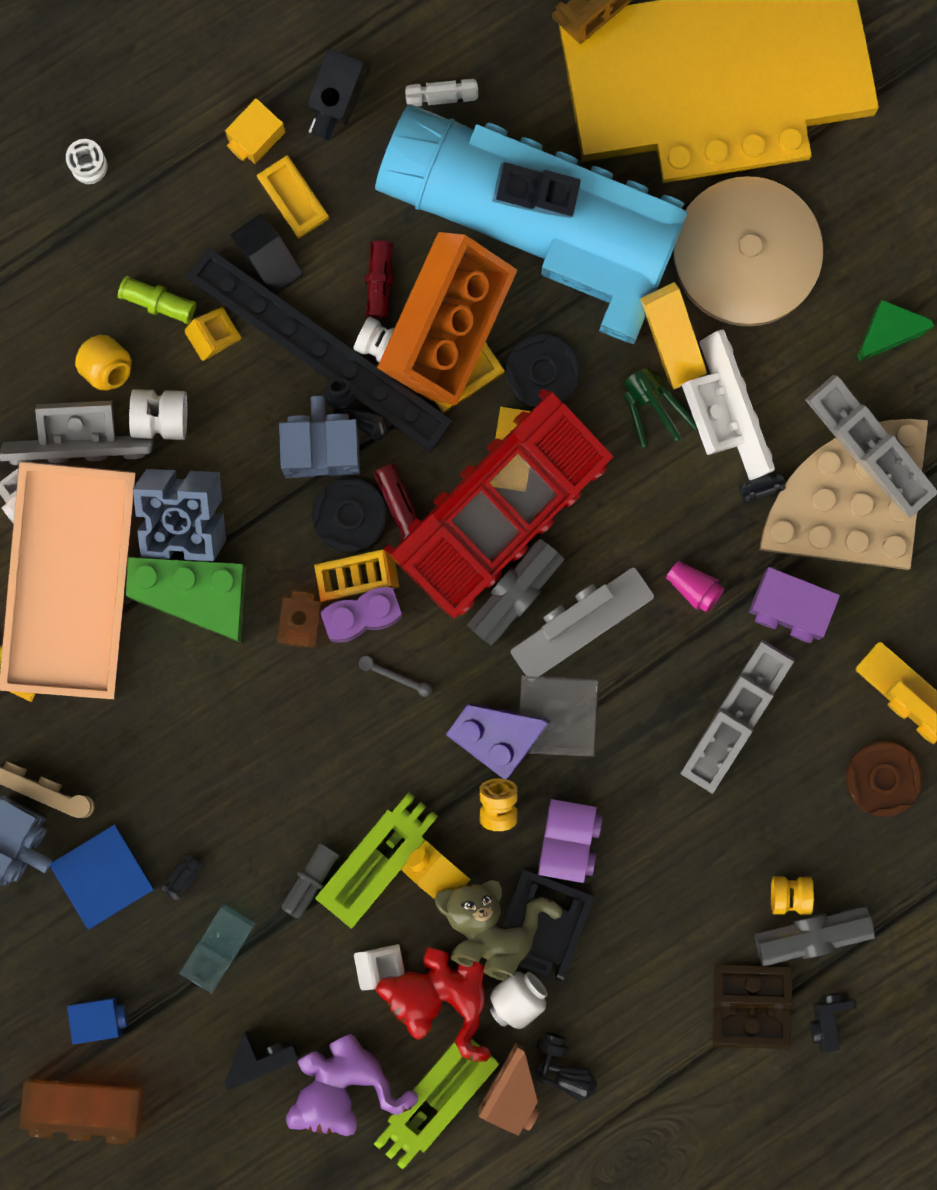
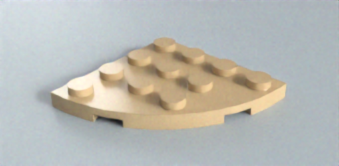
M901 419L879 422L889 435H893L922 471L928 420ZM834 438L807 458L787 480L786 489L780 491L768 514L759 550L909 570L911 569L917 512L911 518L908 517L860 466L839 440Z

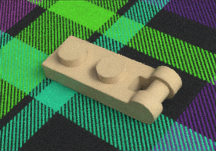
M6 761L4 766H0V784L76 818H88L95 810V803L89 796L76 795L70 797L59 792L61 784L42 776L38 782L25 777L27 769L9 761Z

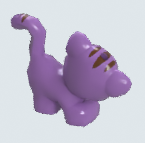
M349 1034L330 1044L333 1054L330 1058L325 1059L321 1053L315 1051L297 1061L302 1072L309 1076H315V1081L300 1090L296 1104L291 1106L287 1113L286 1122L289 1129L302 1130L306 1128L311 1132L325 1134L336 1132L344 1136L354 1135L357 1121L356 1116L351 1110V1099L345 1090L347 1086L373 1085L377 1092L381 1109L394 1115L409 1111L418 1102V1095L415 1091L408 1090L402 1097L398 1099L393 1098L390 1083L382 1071L380 1061L371 1052L363 1049L355 1036Z

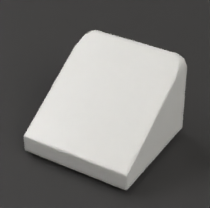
M399 944L354 954L359 985L362 991L376 989L378 982L383 978L390 976L398 977L405 973Z

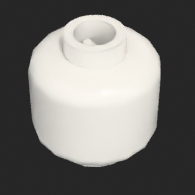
M516 971L514 976L509 975L506 980L500 982L492 989L490 999L493 1007L490 1009V1012L500 1025L505 1027L509 1024L516 1029H522L546 1009L545 997L548 994L547 990L534 974L530 972L524 974Z

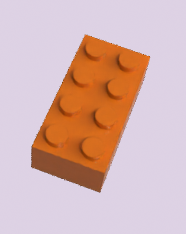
M438 232L377 368L430 401L457 406L517 273V269L466 235Z

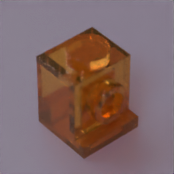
M292 591L291 598L283 597L277 643L279 645L317 649L322 603L314 601V594ZM301 611L306 614L307 619L303 625H295L293 623L292 617L296 612Z

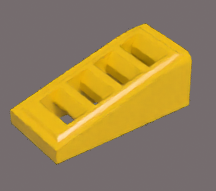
M383 549L314 565L320 602L359 596L380 587L399 588L396 563ZM376 562H379L382 577V580L380 581L378 578ZM360 565H366L369 582L367 584L363 583ZM347 567H350L353 587H348L345 572ZM330 570H336L339 590L333 591Z

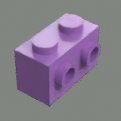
M768 567L763 573L748 613L756 615L755 622L763 626L776 629L779 624L792 629L790 636L807 643H812L813 638L817 640L824 638L840 595Z

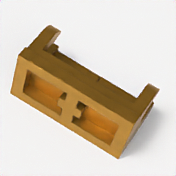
M571 0L567 4L560 2L555 6L557 10L552 13V19L581 45L633 0Z

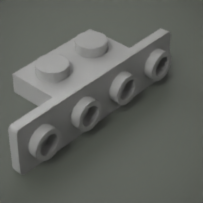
M112 401L37 404L35 412L38 440L3 442L0 449V461H10L13 465H19V461L32 462L37 459H48L50 463H63L69 461L70 458L85 457L88 461H101L107 459L108 456L123 455L125 459H139L152 452L154 440L131 438V436H116Z
M636 568L629 569L609 584H604L598 589L594 584L588 586L575 596L578 603L568 610H565L562 605L543 617L547 624L542 626L541 630L511 650V655L529 681L535 680L653 600L654 594Z

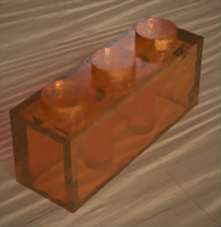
M29 1078L23 1083L19 1129L29 1130V1136L51 1138L53 1132L68 1133L67 1139L74 1141H90L91 1135L106 1136V1143L129 1144V1138L135 1139L140 1133L144 1088Z

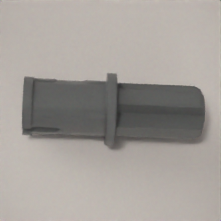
M320 843L303 872L298 871L299 879L282 904V909L286 913L298 919L302 917L318 889L322 890L324 888L321 884L336 860L340 857Z

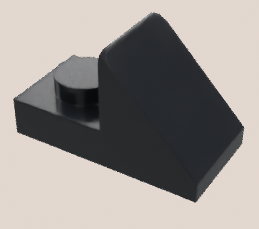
M246 1030L224 1083L226 1090H231L298 1061L300 1055L295 1043L286 1046L284 1040L262 1049L265 1056L259 1058L250 1034Z

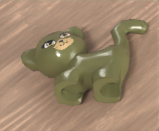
M490 880L481 885L475 883L457 887L454 891L449 889L438 891L435 897V904L438 910L447 917L453 929L468 938V940L463 941L453 949L451 960L460 965L471 967L474 961L479 962L481 957L487 959L484 973L502 981L506 980L508 975L514 976L519 963L531 951L533 937L538 929V914L544 912L553 919H558L563 914L562 907L554 900L539 896L527 903L525 920L522 927L502 929L496 926L501 914L499 902L502 899V888L499 881Z

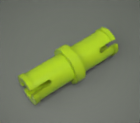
M130 276L123 278L118 290L119 299L148 308V313L157 315L161 313L182 321L187 325L191 322L196 310L195 301L169 293L164 286L157 285L153 287L132 279Z

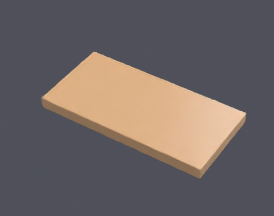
M19 461L0 666V691L114 699L135 472Z

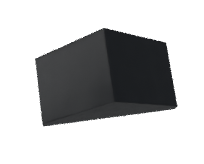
M261 214L230 234L267 289L275 295L303 276L301 269L279 234Z

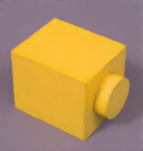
M256 98L225 130L230 141L227 147L240 160L244 161L247 157L254 164L286 133L283 122Z
M426 840L418 849L410 854L406 864L401 868L411 880L433 899H435L438 891L448 889L454 891L457 887L464 886L470 881V878Z

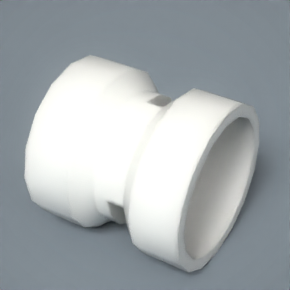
M79 139L69 146L66 153V163L74 177L79 182L85 184H95L101 181L106 175L108 164L100 146L89 139Z
M369 316L357 337L354 351L362 355L369 353L376 357L377 362H380L395 328L387 329L382 327L379 320Z

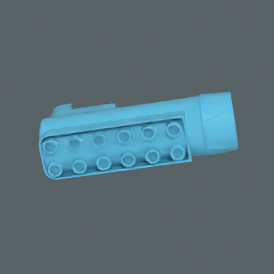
M408 104L398 121L385 152L377 176L375 190L414 205L417 210L438 215L545 259L542 265V276L610 303L599 332L634 344L646 317L640 298L655 292L659 286L688 215L682 209L684 203L667 195H663L661 199L647 194L649 190L647 187L634 181L628 180L626 185L612 180L613 174L600 167L592 166L591 171L577 165L578 160L563 152H557L556 156L541 151L543 145L529 138L522 137L520 142L506 136L508 131L495 124L486 123L485 127L476 124L473 130L453 118L449 120L415 105ZM506 162L539 172L548 170L581 179L573 217L549 215L492 202L500 164Z

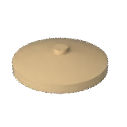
M735 177L708 187L685 210L688 215L673 249V263L683 291L701 311L716 320L730 325L760 326L787 316L807 298L819 277L822 267L823 241L814 214L808 205L792 190L766 178Z

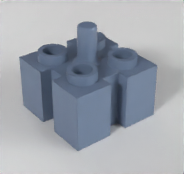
M312 396L310 398L311 420L310 416L298 415L287 417V423H279L281 470L285 478L315 477L320 475H360L359 432L356 419L349 420L348 414L326 415V398L324 396Z
M146 469L133 488L136 517H145V520L137 530L141 558L170 559L175 551H184V560L214 561L226 542L224 513L215 512L222 501L220 472L190 471L185 479H177L176 470Z
M0 796V886L9 885L12 881L18 882L28 864L46 873L52 863L50 858L32 849V847L36 849L46 834L47 828L43 827V824L47 818L8 796Z

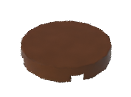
M874 742L862 747L851 758L846 770V788L851 800L862 811L873 816L891 817L906 811L916 800L922 788V771L916 757L901 745L894 742Z

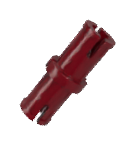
M381 240L370 242L369 274L365 275V284L368 285L365 317L370 316L374 319L389 318L390 289L394 285L395 278L391 275L394 243Z

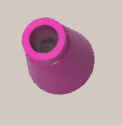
M680 560L672 567L666 577L696 610L702 609L706 613L713 608L724 592V588L718 584V579L684 564Z

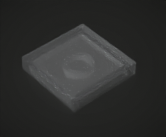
M521 676L519 714L535 718L539 716L545 717L551 721L528 754L594 756L597 679Z

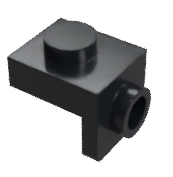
M845 993L823 995V1002L813 1003L815 1021H810L811 1037L813 1044H819L820 1050L824 1052L840 1050L835 1011L857 1008L856 1000L846 999Z

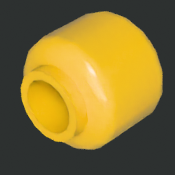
M100 334L91 337L81 345L77 352L75 366L78 373L98 390L107 391L118 388L127 381L130 375L132 360L129 353L108 335Z

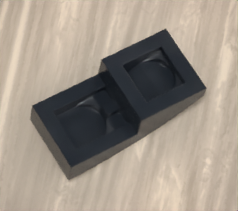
M503 162L500 164L492 202L524 210L572 218L581 179L548 170L539 172Z

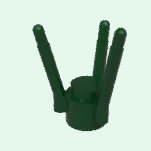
M649 367L634 373L624 381L628 391L623 394V397L629 405L636 434L642 448H646L648 443L637 402L640 403L641 407L652 404L676 442L681 441V436L658 399L661 395L693 430H698L695 420L667 389L660 376L653 375Z

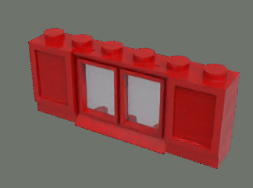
M542 389L537 394L542 400L530 413L523 411L515 417L513 422L517 426L503 440L499 438L494 439L487 446V450L490 453L476 467L472 465L467 466L460 474L463 480L449 494L442 492L435 498L433 503L437 507L423 521L415 519L409 524L407 530L410 534L396 548L388 544L383 549L446 614L454 619L458 615L466 613L474 605L475 597L484 588L491 587L499 580L502 575L500 570L510 560H518L529 547L527 543L537 533L540 535L546 532L555 521L554 516L563 507L567 508L575 503L581 495V490L590 481L598 479L606 471L607 463L614 457L551 391Z

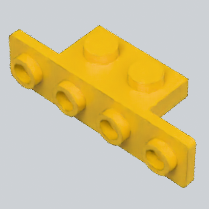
M877 643L857 665L856 672L890 701L887 705L903 719H906L908 716L919 726L916 729L917 732L927 741L935 744L937 742V690L883 643Z

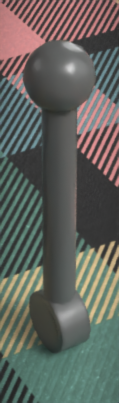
M363 656L359 660V667L363 671L372 670L417 690L422 697H428L432 693V686L427 682L418 683L377 665L369 656Z

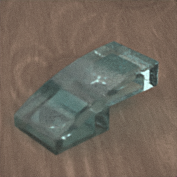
M223 904L179 974L212 994L256 924Z

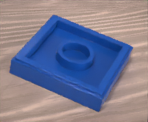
M117 825L111 826L55 860L50 865L88 930L155 890Z

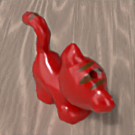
M428 947L425 949L423 956L424 967L429 971L427 974L408 971L398 977L390 976L378 982L376 993L388 1002L389 1009L395 1017L407 1026L410 1035L417 1040L425 1037L431 1030L432 1020L437 1017L442 1001L450 1003L464 1018L463 1026L455 1039L460 1055L473 1062L488 1061L491 1056L490 1050L485 1046L477 1047L471 1043V1038L478 1030L480 1017L486 1006L485 991L482 985L484 965L474 962L471 967L459 964L458 969H454L448 965V953Z

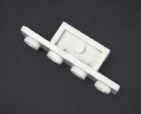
M724 330L716 331L700 341V347L711 375L689 380L682 384V388L707 455L737 447L748 478L753 480L775 470L772 454L766 445L759 426V418L753 410L746 391V383L735 361L732 345L728 341Z

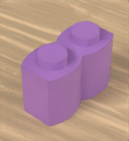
M380 587L364 593L357 601L342 600L327 606L321 612V616L330 641L341 643L356 639L367 629L381 630L388 628L402 618V613L393 588Z
M555 799L550 800L538 875L584 883L585 875H593L596 853L589 852L592 837L599 838L602 824V816L596 815L597 807Z

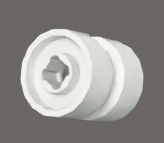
M132 390L129 409L131 438L153 439L156 433H159L163 439L185 440L188 417L186 391L165 390L161 396H157L154 390ZM159 413L158 417L152 416V414Z

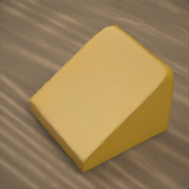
M223 307L193 319L185 328L186 336L202 361L213 357L242 339Z

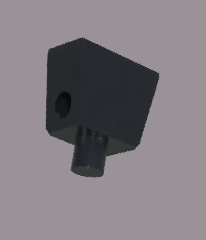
M328 48L308 102V107L316 112L308 133L329 141L337 121L345 125L348 124L370 73L364 62ZM339 94V102L335 106H328L327 101L329 97Z

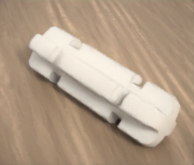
M464 79L458 84L454 80L426 83V87H421V84L408 85L405 89L407 105L422 106L423 102H428V105L456 103L458 99H463V102L475 101L478 99V84L475 79Z

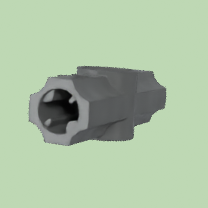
M540 539L523 557V560L515 569L512 567L491 591L492 596L467 626L483 641L492 646L509 628L508 626L517 616L520 618L541 593V587L565 559L554 548Z
M866 906L844 910L828 916L826 913L795 920L793 921L794 924L754 934L758 955L763 966L785 962L798 957L807 959L835 952V948L875 939L872 919Z

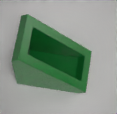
M881 300L875 308L857 357L861 362L928 334L934 328V324L931 319Z

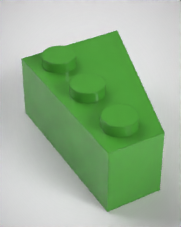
M128 557L127 597L241 643L246 578V567L243 564Z

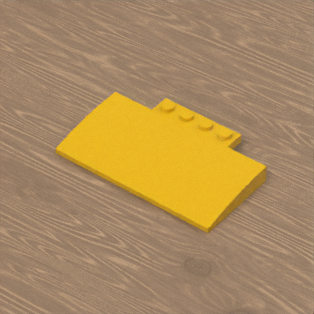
M657 0L627 5L581 45L559 25L582 162L657 150L662 182L667 183L805 161L811 158L807 126L874 116L879 109L857 0Z

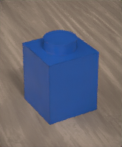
M118 997L73 1003L67 1006L72 1045L118 1038L123 1035L122 1028L128 1026L125 1005H119Z

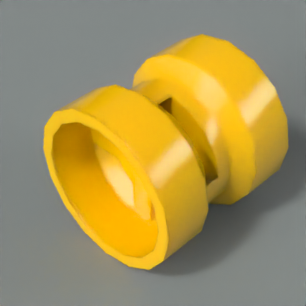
M494 778L483 782L480 786V802L483 804L480 808V824L492 831H505L513 828L517 824V808L514 806L517 802L516 784L502 778Z
M783 876L772 877V914H786L788 911H796L800 915H812L814 901L812 877H799L797 880H788Z

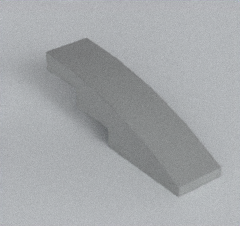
M832 375L805 399L852 457L908 517L911 518L937 495L936 488L898 440L885 431L870 410L857 401L838 376Z
M761 640L682 769L681 775L712 794L714 793L751 735L754 726L773 698L776 689L794 663L795 659L765 640Z

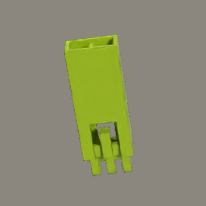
M408 792L393 812L390 810L386 811L315 898L351 929L406 864L410 854L425 841L422 838L423 834L438 817L432 811L426 816L423 823L418 820V816L427 807L422 802L417 805L412 813L407 811L405 808L414 800V796L410 792ZM393 829L395 832L386 844L394 849L402 838L405 841L392 857L388 859L376 848Z
M471 1038L472 1045L479 1047L480 1045ZM454 1040L413 1088L412 1091H415L418 1095V1102L409 1111L398 1115L391 1114L387 1120L390 1125L378 1137L374 1145L380 1149L391 1138L394 1144L385 1155L392 1159L401 1148L406 1151L397 1163L403 1170L419 1150L423 1153L498 1067L499 1062L492 1056H490L487 1062H473L460 1055ZM426 1100L438 1112L426 1127L420 1131L418 1127L428 1116L420 1110L411 1121L409 1119Z

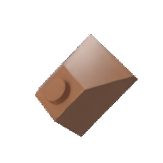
M516 1042L481 1102L478 1114L485 1121L519 1136L523 1128L528 1131L532 1128L540 1110L535 1108L538 1100L524 1048Z

